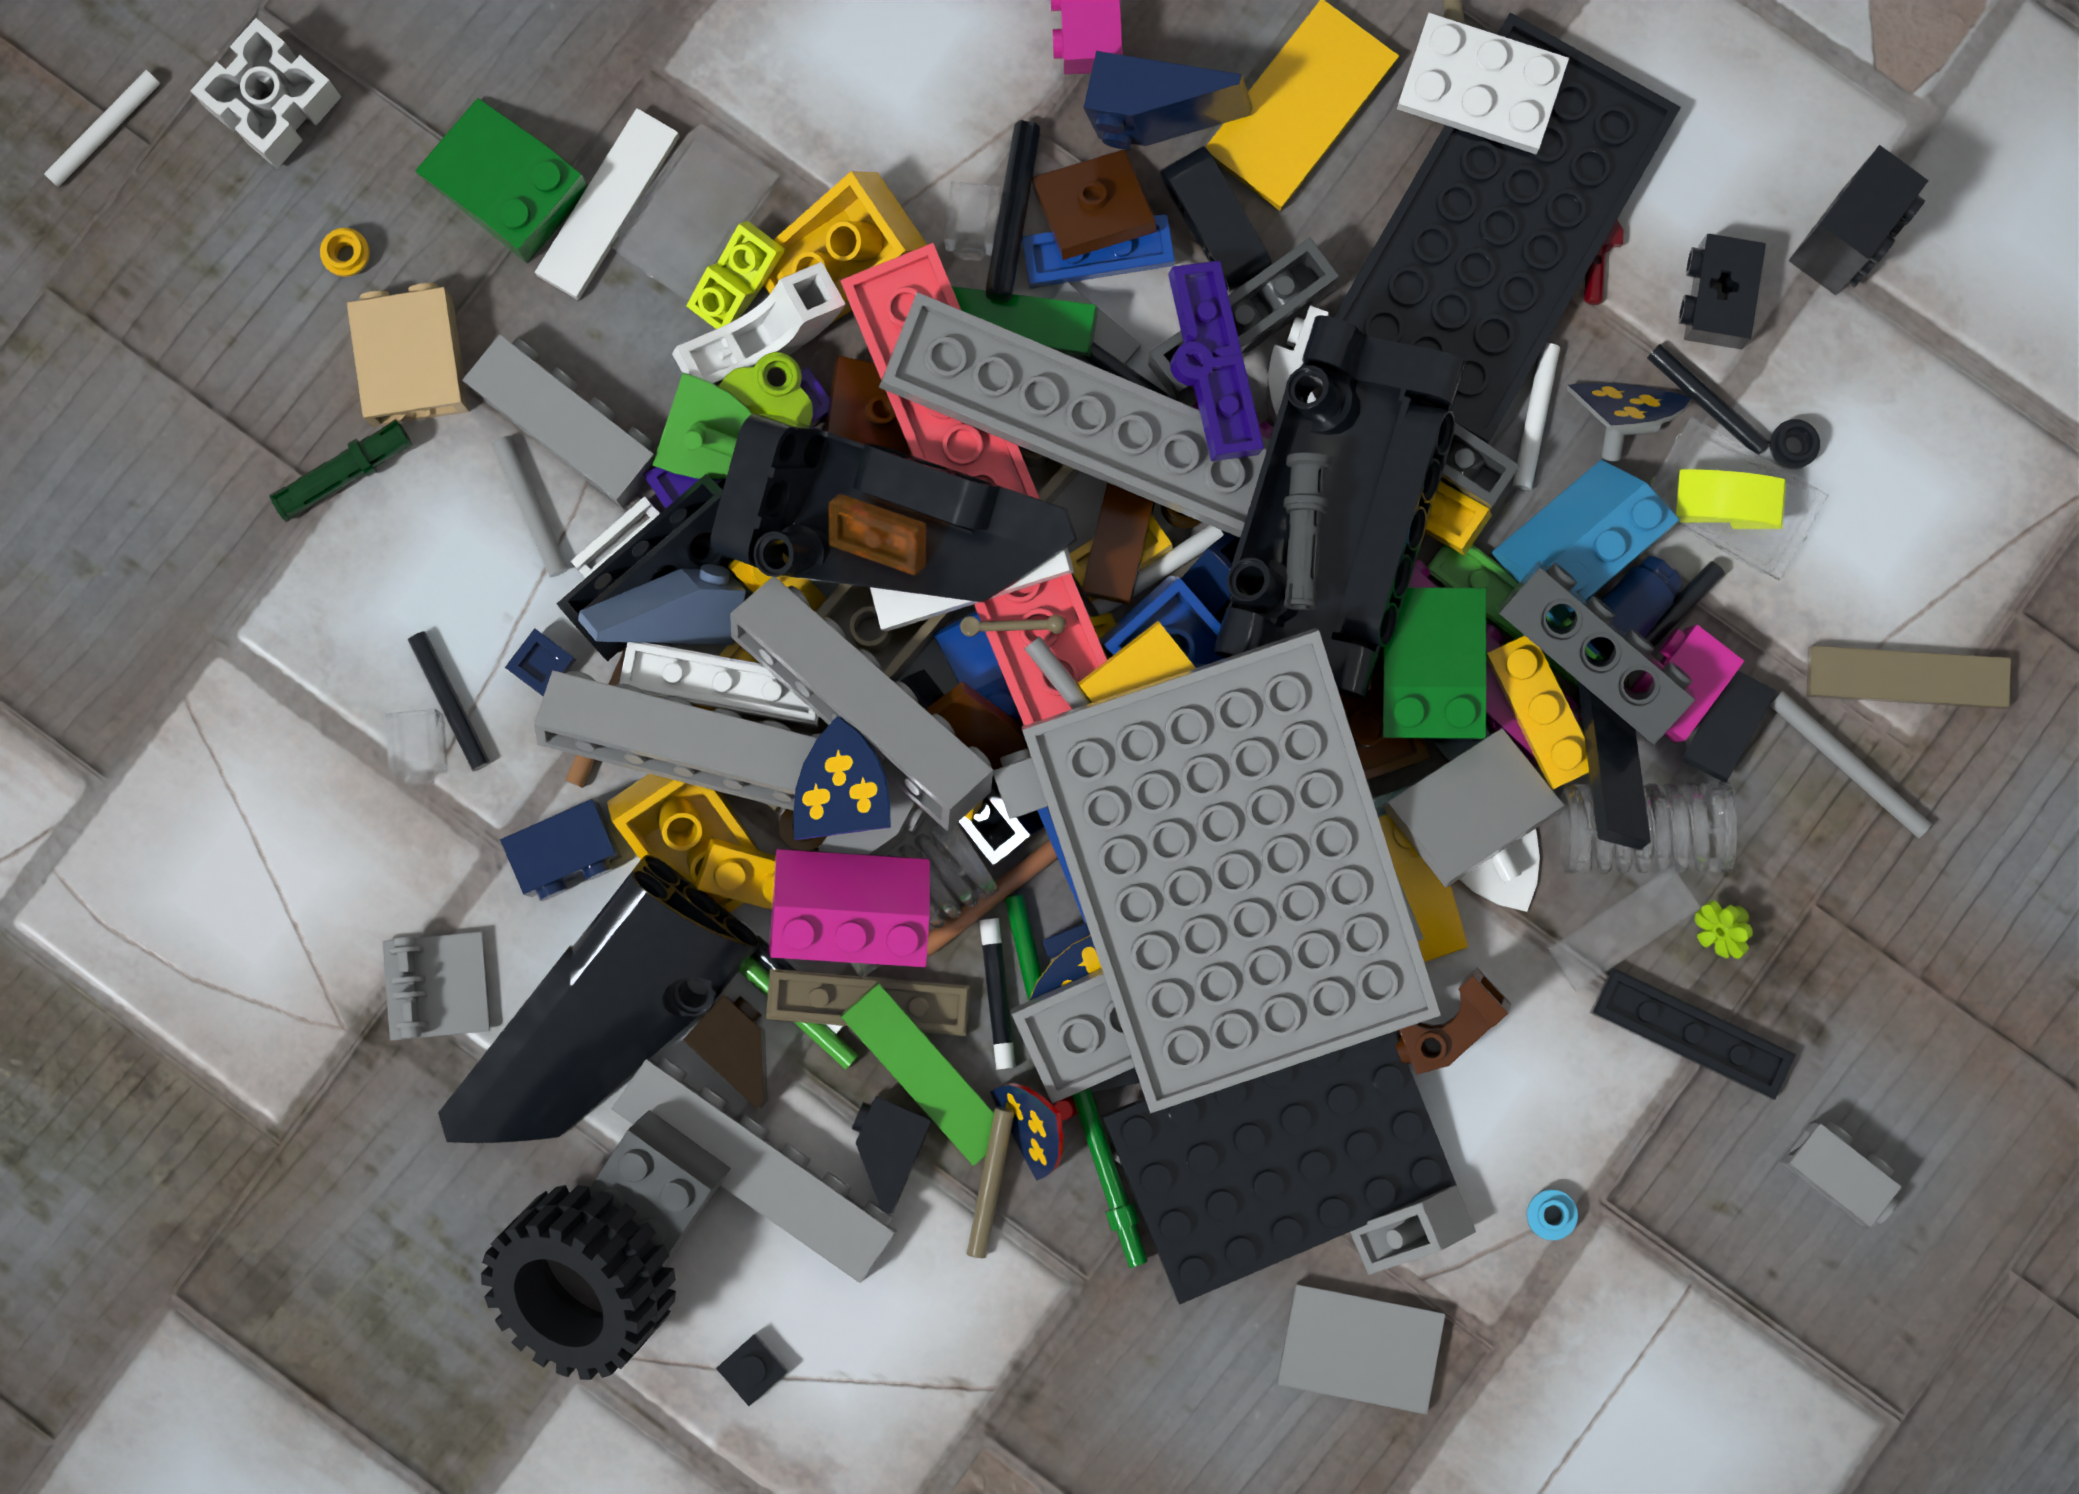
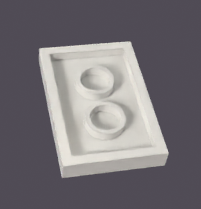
M1428 13L1397 109L1537 154L1569 58Z

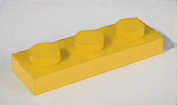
M1524 635L1488 652L1486 659L1549 787L1554 790L1588 774L1589 767L1585 737L1542 650Z

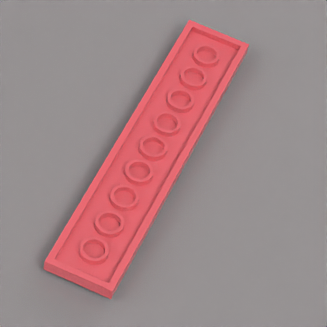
M934 243L840 280L881 380L917 292L961 310ZM886 391L912 456L1040 499L1018 445ZM1072 574L974 604L980 621L1044 620L1054 614L1062 615L1066 619V629L1060 634H1053L1048 629L985 631L1024 726L1072 710L1024 650L1039 636L1043 639L1077 683L1107 661Z

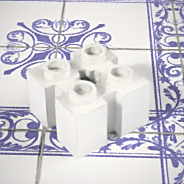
M255 18L230 46L237 56L226 69L216 62L190 91L210 113L233 132L236 130L250 147L278 169L303 141L296 132L298 127L306 119L316 126L338 102L341 95L327 77L301 55L296 58L282 39ZM266 90L269 93H271V95L265 99L260 98L262 93Z

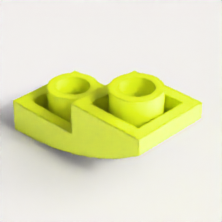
M749 221L739 223L718 262L706 268L686 306L715 329L737 320L759 293L784 253L785 248Z
M1680 469L1676 516L1680 519V523L1729 522L1733 529H1783L1786 480L1773 476L1735 471Z

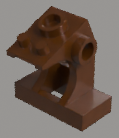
M1478 967L1462 981L1458 989L1460 991L1461 1004L1458 1013L1444 1024L1431 1025L1421 1022L1399 1030L1401 1035L1397 1036L1399 1042L1396 1044L1398 1054L1402 1063L1413 1065L1416 1075L1450 1066L1491 1027L1497 1025L1508 1015L1512 1005L1511 1002ZM1428 1038L1437 1039L1441 1044V1049H1429L1425 1040Z

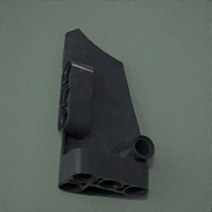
M755 413L751 414L744 421L739 431L710 541L713 552L756 567L762 573L771 577H795L985 602L1055 557L1075 542L1077 536L1067 508L888 447L865 443L864 445L783 416ZM786 545L789 549L787 564L783 559V550Z
M652 855L643 856L573 946L570 945L440 1109L438 1114L446 1142L502 1143L560 1137L641 1067L646 1059H650L695 1018L710 1010L715 1000L760 946L757 936L744 923L704 892L698 890L695 885L668 864ZM694 979L702 982L708 994L694 993L688 987L687 980Z

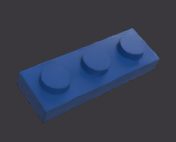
M1167 214L1153 216L1156 222L1155 233L1066 260H1062L1051 232L1022 236L1029 289L1174 266L1175 260Z

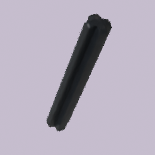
M1019 120L1014 124L986 283V297L994 301L1007 302L1012 298L1040 137V126L1036 122Z

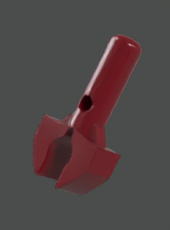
M1616 220L1585 274L1584 301L1589 305H1599L1604 301L1606 254L1613 247L1621 248L1623 245L1624 230L1618 220Z

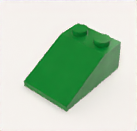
M479 98L472 103L415 170L416 174L527 264L574 210L588 187L582 174L545 144Z
M1486 588L1407 589L1393 638L1384 647L1383 738L1486 739Z

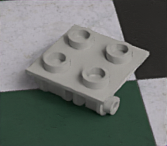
M483 932L419 938L398 937L393 938L394 940L383 941L390 1041L490 1031Z

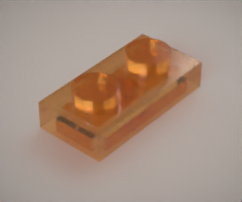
M838 494L829 502V545L915 576L926 566V523L843 494Z

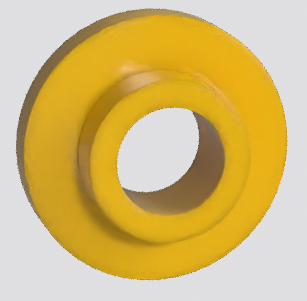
M335 229L327 234L321 243V261L327 270L336 276H354L360 273L369 261L370 248L368 242L361 233L354 229ZM345 246L353 247L354 254L351 259L347 261L338 259V253L341 248Z

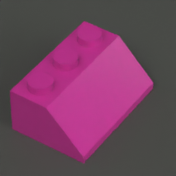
M776 849L769 941L771 958L926 967L930 919V859Z

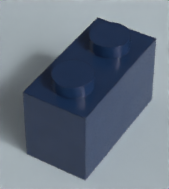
M593 799L500 839L523 895L528 897L538 895L540 901L550 899L567 891L568 888L565 882L584 875L585 880L589 881L609 873L614 869L611 862L622 858L601 807Z

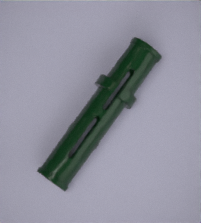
M394 419L382 427V429L361 441L358 439L352 440L347 444L348 448L339 453V455L299 477L286 487L270 494L271 502L282 519L288 522L305 509L327 498L353 480L365 474L368 477L377 472L376 467L396 454L412 447L411 439L400 422Z

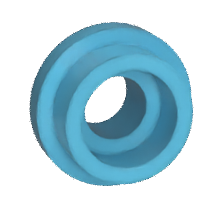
M1550 1189L1539 1192L1531 1199L1527 1207L1526 1217L1529 1227L1537 1236L1554 1241L1565 1238L1574 1230L1577 1224L1578 1211L1570 1196L1562 1191ZM1551 1205L1557 1206L1562 1213L1561 1220L1555 1225L1548 1224L1544 1219V1212Z

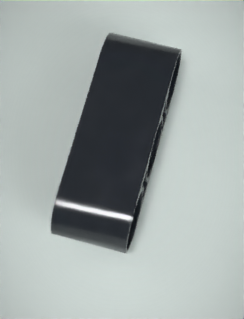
M1204 146L1160 170L1162 180L1208 262H1221L1228 292L1248 282L1272 265L1263 243L1212 155Z

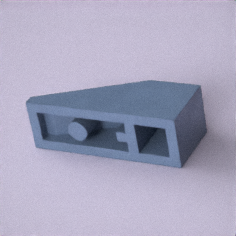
M705 564L701 566V569L681 568L581 610L578 621L597 642L734 645L735 640L731 638L730 613L744 602L746 590L730 574V571L722 566Z

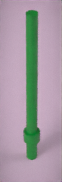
M1087 1088L1072 1095L1109 1207V1210L1105 1211L1110 1229L1111 1231H1117L1128 1267L1133 1268L1148 1262L1136 1227V1223H1139L1140 1220L1134 1202L1128 1203L1091 1089Z

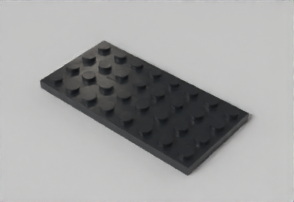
M1511 12L1497 35L1569 58L1537 154L1444 125L1334 315L1335 318L1355 325L1367 337L1444 351L1463 359L1466 365L1452 408L1455 423L1487 444L1493 437L1681 108L1677 104Z

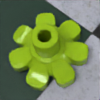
M1710 900L1695 913V923L1702 928L1697 934V939L1703 947L1707 948L1715 943V953L1724 958H1729L1732 955L1734 958L1740 959L1749 951V946L1745 941L1753 936V931L1750 924H1747L1749 914L1743 907L1728 905L1722 909L1717 901Z

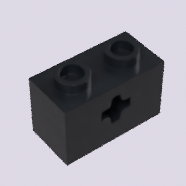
M1707 233L1698 245V248H1691L1687 261L1686 276L1693 277L1691 295L1683 296L1679 312V324L1686 325L1684 340L1741 350L1751 340L1766 243ZM1716 282L1722 283V292L1728 294L1724 300L1717 299L1718 291L1712 288Z

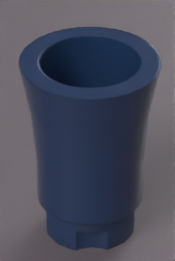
M1648 556L1639 566L1631 568L1601 601L1616 614L1612 622L1627 634L1633 628L1646 638L1659 619L1672 606L1675 594L1682 588L1683 583L1678 572L1669 567L1664 560L1655 556ZM1605 637L1593 638L1586 645L1596 655H1601L1604 659L1612 654L1615 647L1613 642Z

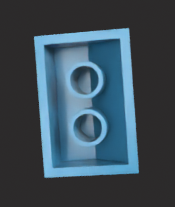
M1601 459L1499 545L1492 554L1518 583L1539 560L1548 568L1555 562L1577 581L1573 589L1588 601L1660 540L1680 519L1646 482ZM1557 604L1548 611L1547 616L1558 627L1575 610L1567 604Z

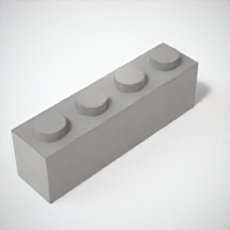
M499 334L462 381L473 393L617 505L624 508L645 482L646 478L643 474L655 467L653 466L655 455L651 452L655 444L634 427H631L627 433L612 422L617 415L597 398L593 397L589 403L574 392L578 384L560 369L555 367L549 373L536 363L540 355L524 341L517 337L511 344Z

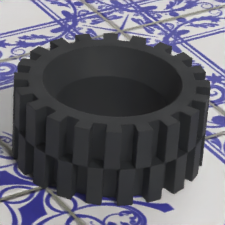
M566 1185L557 1186L549 1194L545 1191L537 1196L490 1244L492 1246L485 1252L482 1263L488 1266L481 1273V1285L492 1287L484 1296L488 1308H499L501 1314L495 1319V1322L501 1331L511 1328L517 1335L511 1342L520 1351L526 1346L536 1352L532 1361L543 1368L549 1361L556 1363V1374L569 1377L577 1369L581 1380H592L598 1372L604 1378L612 1375L618 1368L622 1369L667 1319L671 1312L669 1308L675 1302L676 1291L669 1289V1287L676 1281L674 1268L662 1266L670 1256L665 1245L654 1246L650 1240L656 1231L648 1222L639 1227L632 1220L637 1212L627 1203L620 1210L612 1206L614 1196L604 1191H601L595 1198H591L590 1187L577 1185L570 1193ZM547 1260L562 1263L580 1274L596 1293L603 1313L585 1306L571 1296L558 1282Z

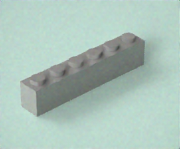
M772 577L730 613L731 638L828 725L838 716L858 731L876 753L885 776L946 831L954 827L991 793L993 769L988 758L976 747L971 746L968 748L955 736L952 727L942 716L938 714L931 715L919 705L917 697L906 684L900 681L895 683L884 674L879 662L871 653L864 649L859 651L848 642L844 632L835 621L828 617L822 619L813 611L806 597L796 587L791 585L786 587L776 577Z
M552 670L534 723L537 745L793 811L795 788L803 763L817 738L821 735L813 734L812 736L791 732L787 726L773 721H766L762 724L748 721L727 709L709 711L694 707L689 701L680 697L668 696L663 699L647 695L641 689L629 684L612 686L596 682L591 676L578 671H570L565 674Z
M662 1057L659 1063L652 1059H646L611 1109L632 1124L648 1110L652 1111L731 1168L720 1186L861 1283L896 1234L897 1230L889 1225L894 1217L882 1211L878 1205L870 1200L865 1207L848 1197L852 1188L827 1171L823 1179L806 1167L811 1159L795 1147L786 1143L781 1150L769 1142L765 1137L770 1131L750 1116L745 1114L741 1121L726 1112L724 1108L729 1102L704 1085L700 1092L683 1082L688 1073L667 1058Z

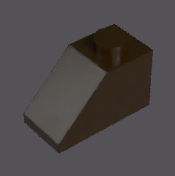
M723 995L683 1041L754 1107L762 1108L768 1101L765 1030L757 1023L762 1014L741 995L735 1002L728 996Z

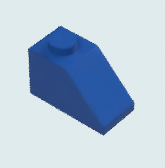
M977 611L966 616L975 617L980 622ZM962 618L933 633L958 684L964 681L1014 720L1020 719L985 631L979 632L975 637H966L960 629V623L964 619Z

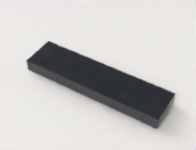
M1627 675L1624 680V685L1628 690H1630L1629 678ZM1578 681L1597 838L1642 850L1651 842L1636 729Z
M1610 968L1590 1011V1014L1771 1100L1776 1099L1796 1054L1615 968Z

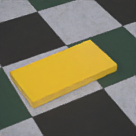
M1320 0L1248 91L1252 103L1251 115L1223 123L1205 148L1210 152L1217 165L1281 211L1398 61L1399 55L1325 0Z

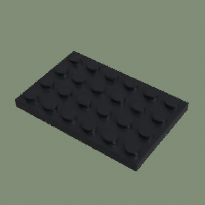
M1395 1031L1150 1113L1144 1097L1101 1115L1179 1305L1363 1227L1372 1219L1440 1190L1457 1185L1408 1063H1402L1396 1048L1399 1040Z

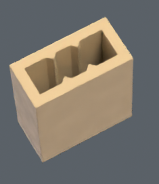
M420 283L410 286L408 293L389 295L388 291H370L361 294L358 301L347 302L362 415L372 427L387 425L394 419L403 423L469 412L466 385L462 381L464 371L452 296L445 287L438 288V285L435 283Z

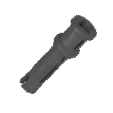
M1293 453L1286 457V465L1291 468L1289 496L1284 498L1283 505L1286 508V512L1290 514L1284 607L1294 610H1314L1317 608L1321 519L1329 509L1330 503L1325 498L1326 470L1332 467V459L1329 456L1318 453Z

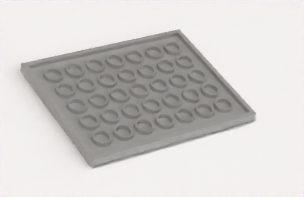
M1317 628L1021 727L1150 1113L1441 1016L1326 650Z

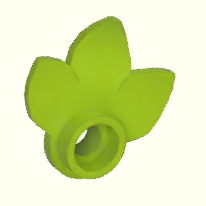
M768 353L762 356L754 367L733 369L719 384V387L733 394L753 414L778 415L806 425L811 423L813 406L811 399L800 387L802 380L800 367L791 356L785 353ZM779 369L785 374L786 380L782 386L775 387L768 382L767 374L770 370Z

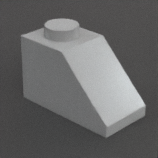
M1454 1185L1367 1222V1225L1350 1233L1366 1271L1370 1275L1441 1251L1472 1235L1476 1230L1457 1185Z

